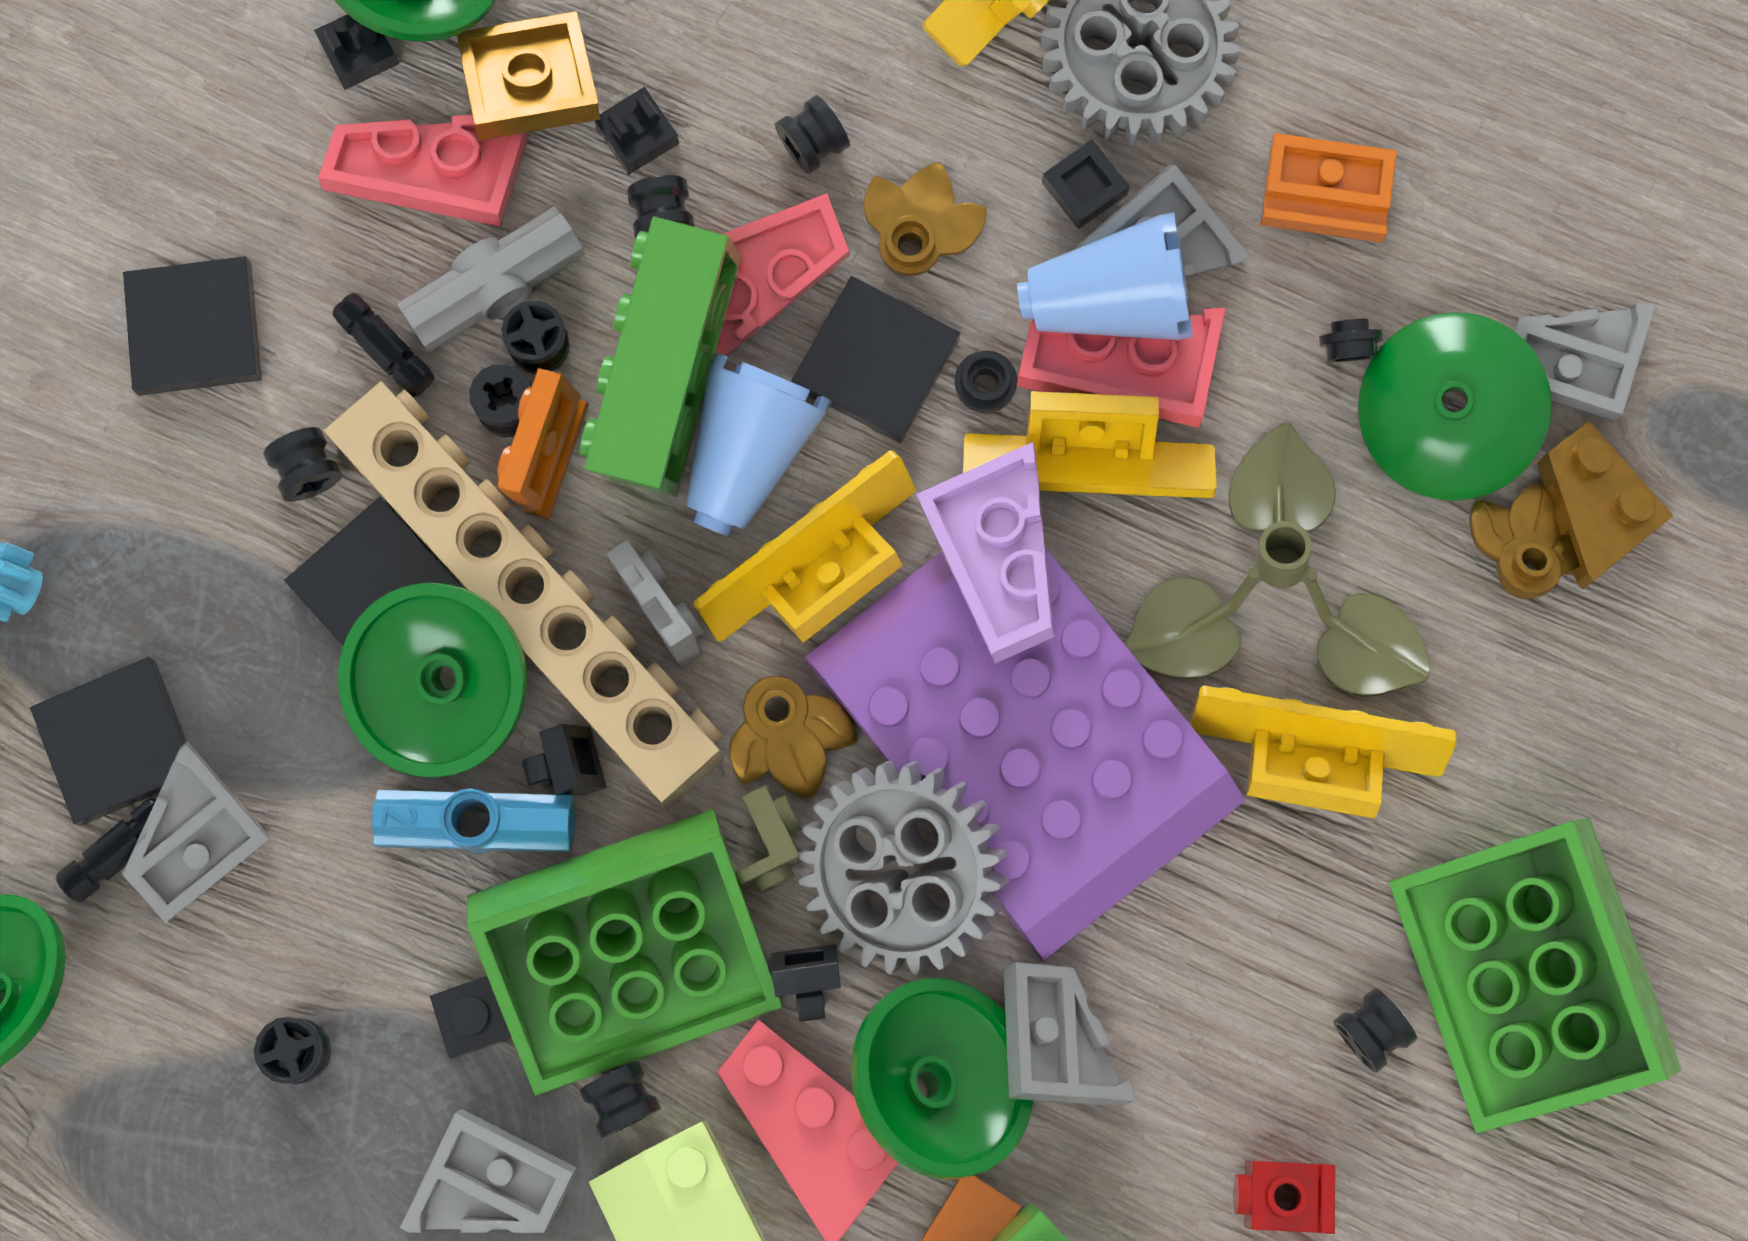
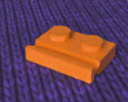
M1274 133L1270 144L1260 225L1382 243L1387 235L1388 226L1386 225L1391 203L1397 150Z
M539 368L532 387H528L521 397L518 408L520 422L512 445L504 449L499 459L497 470L499 482L497 488L516 505L525 507V513L550 519L589 404L587 401L579 400L581 395L562 374Z

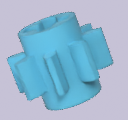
M8 542L0 543V620L3 622L8 621L11 611L25 615L32 608L39 595L43 579L41 571L28 567L34 553Z

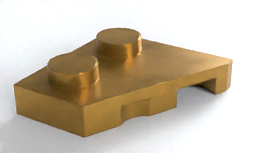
M1590 421L1586 422L1537 462L1545 489L1551 494L1555 503L1554 516L1561 536L1570 535L1580 564L1573 571L1576 583L1582 589L1595 581L1673 517L1672 513Z

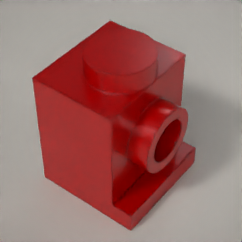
M1245 1160V1174H1236L1234 1179V1212L1236 1215H1244V1228L1251 1230L1335 1234L1336 1165ZM1285 1183L1293 1186L1297 1193L1295 1205L1288 1210L1279 1208L1274 1199L1276 1189Z

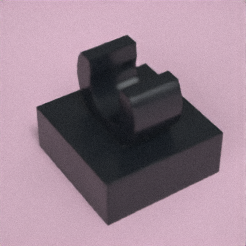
M348 14L314 30L344 90L399 64L385 35L363 26Z
M645 86L602 112L600 120H594L596 129L628 175L679 144L678 134Z
M559 724L540 731L539 734L545 753L522 760L528 786L542 782L545 787L553 785L556 794L587 795L607 788L591 728L587 726Z
M836 944L771 953L775 997L796 995L799 1022L826 1019L822 990L841 988Z

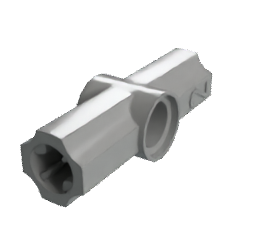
M553 206L500 240L497 238H486L470 245L455 258L451 265V271L405 298L397 306L423 347L429 353L483 318L487 321H494L505 317L513 307L527 301L531 295V288L577 261V259L585 255V252L563 214Z

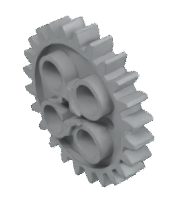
M1056 0L1059 7H1048L1046 12L1045 24L1050 28L1042 30L1040 47L1049 51L1043 54L1041 68L1042 71L1056 72L1050 78L1049 91L1051 94L1068 91L1062 108L1065 114L1073 112L1080 107L1084 110L1081 128L1084 130L1092 126L1097 120L1105 123L1103 131L1105 140H1109L1119 127L1126 129V138L1129 145L1135 144L1139 130H1147L1153 143L1160 144L1163 127L1168 125L1173 133L1180 138L1184 136L1187 127L1186 116L1202 125L1205 123L1208 114L1206 104L1218 108L1222 104L1225 92L1221 86L1231 87L1236 70L1230 65L1237 63L1240 53V46L1230 43L1236 38L1239 29L1238 22L1223 21L1228 16L1231 6L1230 0H1219L1216 2L1211 0H1144L1155 6L1156 10L1151 13H1140L1131 8L1129 3L1135 0ZM1111 9L1117 15V18L1103 10ZM1098 36L1108 41L1111 47L1105 50H1093L1087 47L1083 40L1088 37ZM1129 43H1131L1135 47V49H1132L1129 46ZM1183 43L1192 47L1196 55L1183 58L1171 52L1169 46ZM1145 44L1150 47V51L1144 46ZM1163 76L1170 81L1177 82V84L1173 86L1169 85L1163 79ZM1128 80L1143 81L1149 86L1151 91L1143 95L1132 94L1123 87L1122 83Z
M886 761L877 766L875 776L867 767L862 768L852 774V784L843 780L830 788L834 800L826 798L815 804L813 808L823 821H813L803 827L802 832L816 842V845L808 846L798 852L800 860L814 865V871L799 879V885L817 888L819 894L818 897L806 906L807 910L819 911L825 909L829 917L823 923L820 932L826 934L839 928L844 933L839 946V951L842 954L856 944L863 947L861 965L864 967L869 966L880 955H883L886 972L890 975L902 967L905 959L913 976L919 975L928 968L929 959L938 970L943 969L953 961L952 951L962 958L974 948L971 936L981 939L990 932L992 927L984 916H994L1003 908L1004 904L989 892L1000 890L1009 883L1007 876L992 871V866L1007 857L1008 853L1004 849L989 848L987 839L1000 830L999 824L980 826L976 818L982 813L986 803L982 800L967 807L961 801L967 786L964 781L949 790L942 788L944 769L937 768L930 772L924 780H921L918 761H912L904 765L899 776L892 761ZM918 818H924L936 827L938 832L937 846L929 845L919 836L917 831ZM858 825L869 829L876 840L875 853L868 852L859 844L856 837ZM943 857H952L956 860V867L945 865L925 866L911 876L904 869L880 872L870 877L857 879L851 877L849 873L850 868L853 870H879L895 859L898 865L903 867L926 863ZM929 883H935L947 892L950 899L949 910L941 909L931 901L928 894ZM868 890L879 893L885 899L888 907L887 916L877 914L870 907Z

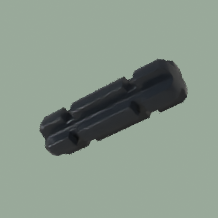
M351 293L334 307L332 314L336 321L349 335H353L356 342L389 376L393 375L392 378L402 390L405 389L412 397H417L432 384L434 374L431 372V369L417 355L413 356L414 353L411 351V348L379 315H374L371 307L358 294Z
M146 799L130 813L133 819L129 822H125L122 819L82 852L84 859L81 862L77 863L73 860L57 873L56 881L70 899L77 902L86 900L100 888L99 880L104 878L110 880L126 866L153 808L155 799Z

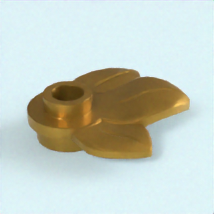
M934 162L916 172L906 181L902 188L887 179L875 176L872 178L863 201L864 214L867 222L880 235L879 250L881 258L890 270L899 275L917 276L924 274L936 264L940 256L957 255L965 252L975 243L984 228L987 208L975 203L954 204L952 184L944 166L940 162ZM905 240H914L920 244L922 249L916 255L908 256L903 254L898 247Z
M1542 483L1532 484L1524 488L1514 499L1510 509L1486 500L1477 499L1470 510L1469 523L1475 546L1483 554L1497 562L1498 578L1502 587L1509 594L1521 599H1532L1548 594L1554 589L1561 576L1573 574V571L1580 566L1570 535L1561 536L1554 516V500ZM1523 560L1532 563L1538 570L1529 569L1525 566Z
M776 675L767 676L755 682L745 695L743 702L745 721L731 737L729 758L737 778L743 784L752 782L770 771L775 780L787 791L798 796L811 798L818 791L824 777L826 766L824 750L841 749L855 744L856 732L850 717L841 705L832 698L824 695H805L800 686L791 679ZM775 696L783 697L788 705L787 713L779 720L767 718L764 711L766 702Z

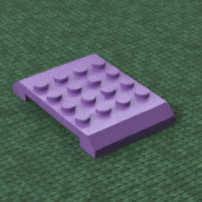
M1047 549L1046 557L1054 638L996 664L941 552L804 658L807 665L844 710H847L884 759L893 762L898 776L904 765L912 761H918L921 780H924L930 772L941 768L944 769L942 788L949 790L962 781L967 784L965 794L961 800L967 807L975 802L984 800L986 806L976 818L980 826L987 824H999L1000 830L987 839L989 848L1004 849L1008 853L1007 857L992 866V871L1007 876L1009 883L1002 889L990 893L1004 904L1002 912L1043 962L1240 806L1245 799L1227 769Z

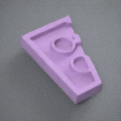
M1031 442L916 494L924 515L994 663L996 664L1054 638L1034 443Z

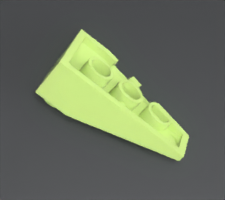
M702 1121L589 1181L616 1241H766L708 1121Z

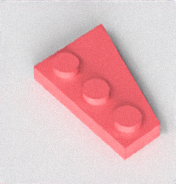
M473 114L452 116V123L415 125L411 119L336 125L318 179L322 190L501 227L530 132L478 141Z
M827 193L723 233V235L729 236L742 259L716 353L725 356L730 355L850 256L848 246Z
M1226 307L1204 309L1202 315H1190L1193 337L1180 340L1037 331L1035 322L1031 321L1016 386L1038 392L1158 397V419L1199 428L1204 416Z
M757 1020L718 1070V1074L824 1240L839 1241L897 1166L898 1162L877 1143L869 1132L860 1115L855 1097L760 1020Z

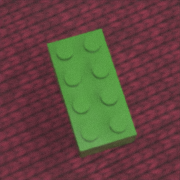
M655 216L652 217L649 232L640 231L638 233L631 256V268L638 270L631 295L622 294L614 318V331L621 332L615 357L607 355L604 358L598 376L597 393L604 394L598 419H588L581 438L580 455L587 457L584 469L609 480L677 498L704 399L709 364L714 352L716 353L742 259L729 236Z

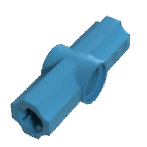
M473 788L459 790L458 792L377 790L372 813L374 846L383 848L457 849L477 854L492 850L572 853L576 817L574 796L485 793ZM472 806H486L490 814L487 829L477 837H464L460 831L461 816Z

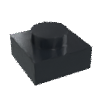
M1093 139L1043 173L1042 184L1078 230L1127 196L1130 187Z
M487 976L430 995L449 1059H455L512 1039Z

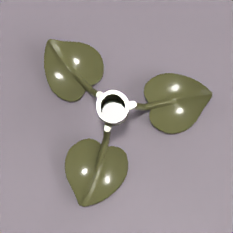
M1288 422L1274 428L1249 450L1236 469L1229 488V507L1237 524L1249 532H1263L1259 540L1256 566L1249 569L1246 579L1232 598L1222 607H1220L1218 594L1206 582L1187 577L1172 578L1162 582L1141 603L1132 631L1125 644L1144 669L1157 675L1174 679H1199L1213 675L1224 669L1234 659L1240 649V633L1227 617L1238 610L1256 584L1263 580L1272 587L1289 588L1301 581L1305 583L1320 619L1331 628L1319 639L1316 655L1323 675L1337 689L1359 697H1374L1422 684L1429 678L1431 672L1428 652L1421 635L1408 616L1391 601L1374 594L1357 593L1344 601L1338 618L1331 613L1317 582L1318 573L1315 569L1308 566L1312 552V540L1309 532L1319 528L1331 515L1336 497L1335 484L1322 460L1302 441L1293 426Z

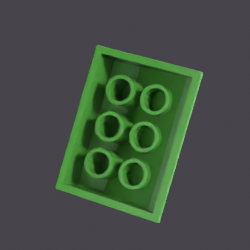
M714 808L467 895V927L535 1096L783 1008L780 997H775L772 974L742 887L736 877V870Z
M1590 818L1573 820L1389 881L1476 1134L1661 1082L1682 1070Z

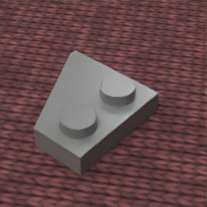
M1175 164L1169 165L1076 246L1080 248L1160 214L1175 213L1176 231L1174 232L1179 234L1185 277L1242 263L1249 257L1247 252Z

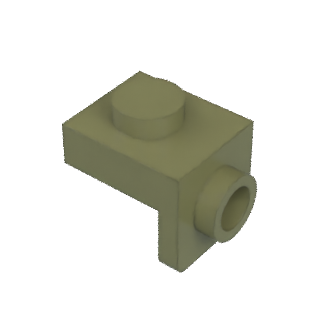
M766 785L742 796L770 856L735 873L740 885L744 889L756 885L760 894L793 879L795 875L791 867L803 862L799 859L800 855L790 836L802 830L785 795L773 800Z

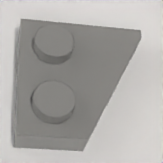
M1644 302L1636 303L1630 309L1598 312V308L1573 311L1565 317H1553L1549 314L1523 317L1517 320L1512 330L1531 346L1541 361L1549 381L1552 401L1616 422L1623 415L1656 305Z
M628 540L608 551L606 555L613 569L679 668L682 669L701 657L702 655L695 638L701 635L703 631L685 603L682 601L674 606L661 588L669 580L651 552L647 549L638 555Z
M189 742L180 747L122 875L159 917L167 923L267 842L269 835Z
M1014 962L1003 968L1009 1099L1124 1106L1134 1102V1090L1129 1080L1120 1083L1103 1049L1104 1046L1110 1044V1041L1099 1019L1088 1008L1087 994L1074 968Z
M460 1109L455 1112L400 1229L408 1233H421L425 1229H461V1233H487L490 1230H509L512 1233H545L550 1228L578 1168Z

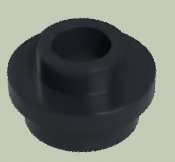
M1348 319L1332 322L1331 333L1319 336L1320 347L1326 348L1328 362L1372 359L1378 356L1377 342L1383 341L1382 330L1369 329L1368 319Z
M986 350L972 353L957 368L955 374L957 396L966 407L973 411L992 413L1001 410L1010 403L1016 392L1017 374L1014 366L1005 356L997 352ZM981 375H990L996 380L997 387L991 392H981L975 387L974 381Z

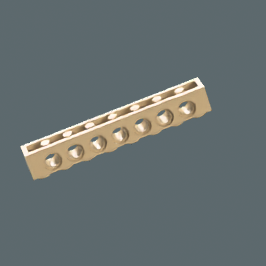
M380 381L323 430L325 434L465 589L486 599L501 612L516 633L523 653L661 805L668 810L724 759L721 751L715 745L723 737L722 734L698 708L689 716L672 698L680 691L678 686L656 662H653L647 669L641 665L630 653V650L637 645L635 639L614 616L608 618L604 623L587 606L595 599V596L571 570L561 577L545 559L553 551L529 524L519 531L504 514L512 506L488 479L477 486L463 471L470 463V460L446 434L438 441L430 435L422 426L430 417L405 389L395 396ZM405 443L418 445L417 456L411 463L401 467L390 465L391 455L398 446ZM448 487L460 490L459 500L452 509L445 512L431 510L432 498L439 490ZM487 532H495L502 536L501 545L493 555L486 558H478L472 555V545L480 535ZM536 577L544 581L543 592L534 602L520 604L513 601L514 588L521 580ZM568 623L584 625L586 627V636L580 646L567 651L555 647V635L563 625ZM619 668L629 673L628 685L618 696L603 697L597 693V680L606 670ZM655 714H661L672 720V730L666 740L653 745L639 740L638 730L644 719Z

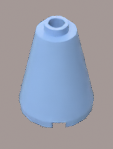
M1175 213L1160 214L1028 268V282L1017 283L1018 299L1023 321L1034 319L1037 331L1165 340L1192 338L1193 332L1187 307L1188 294L1179 234L1174 232L1176 231Z
M714 352L709 364L686 506L697 510L694 523L728 536L732 526L745 530L824 418L831 401L820 396L816 398L812 406L806 403L810 390L744 362L741 365L737 364L734 372L723 369L728 356Z

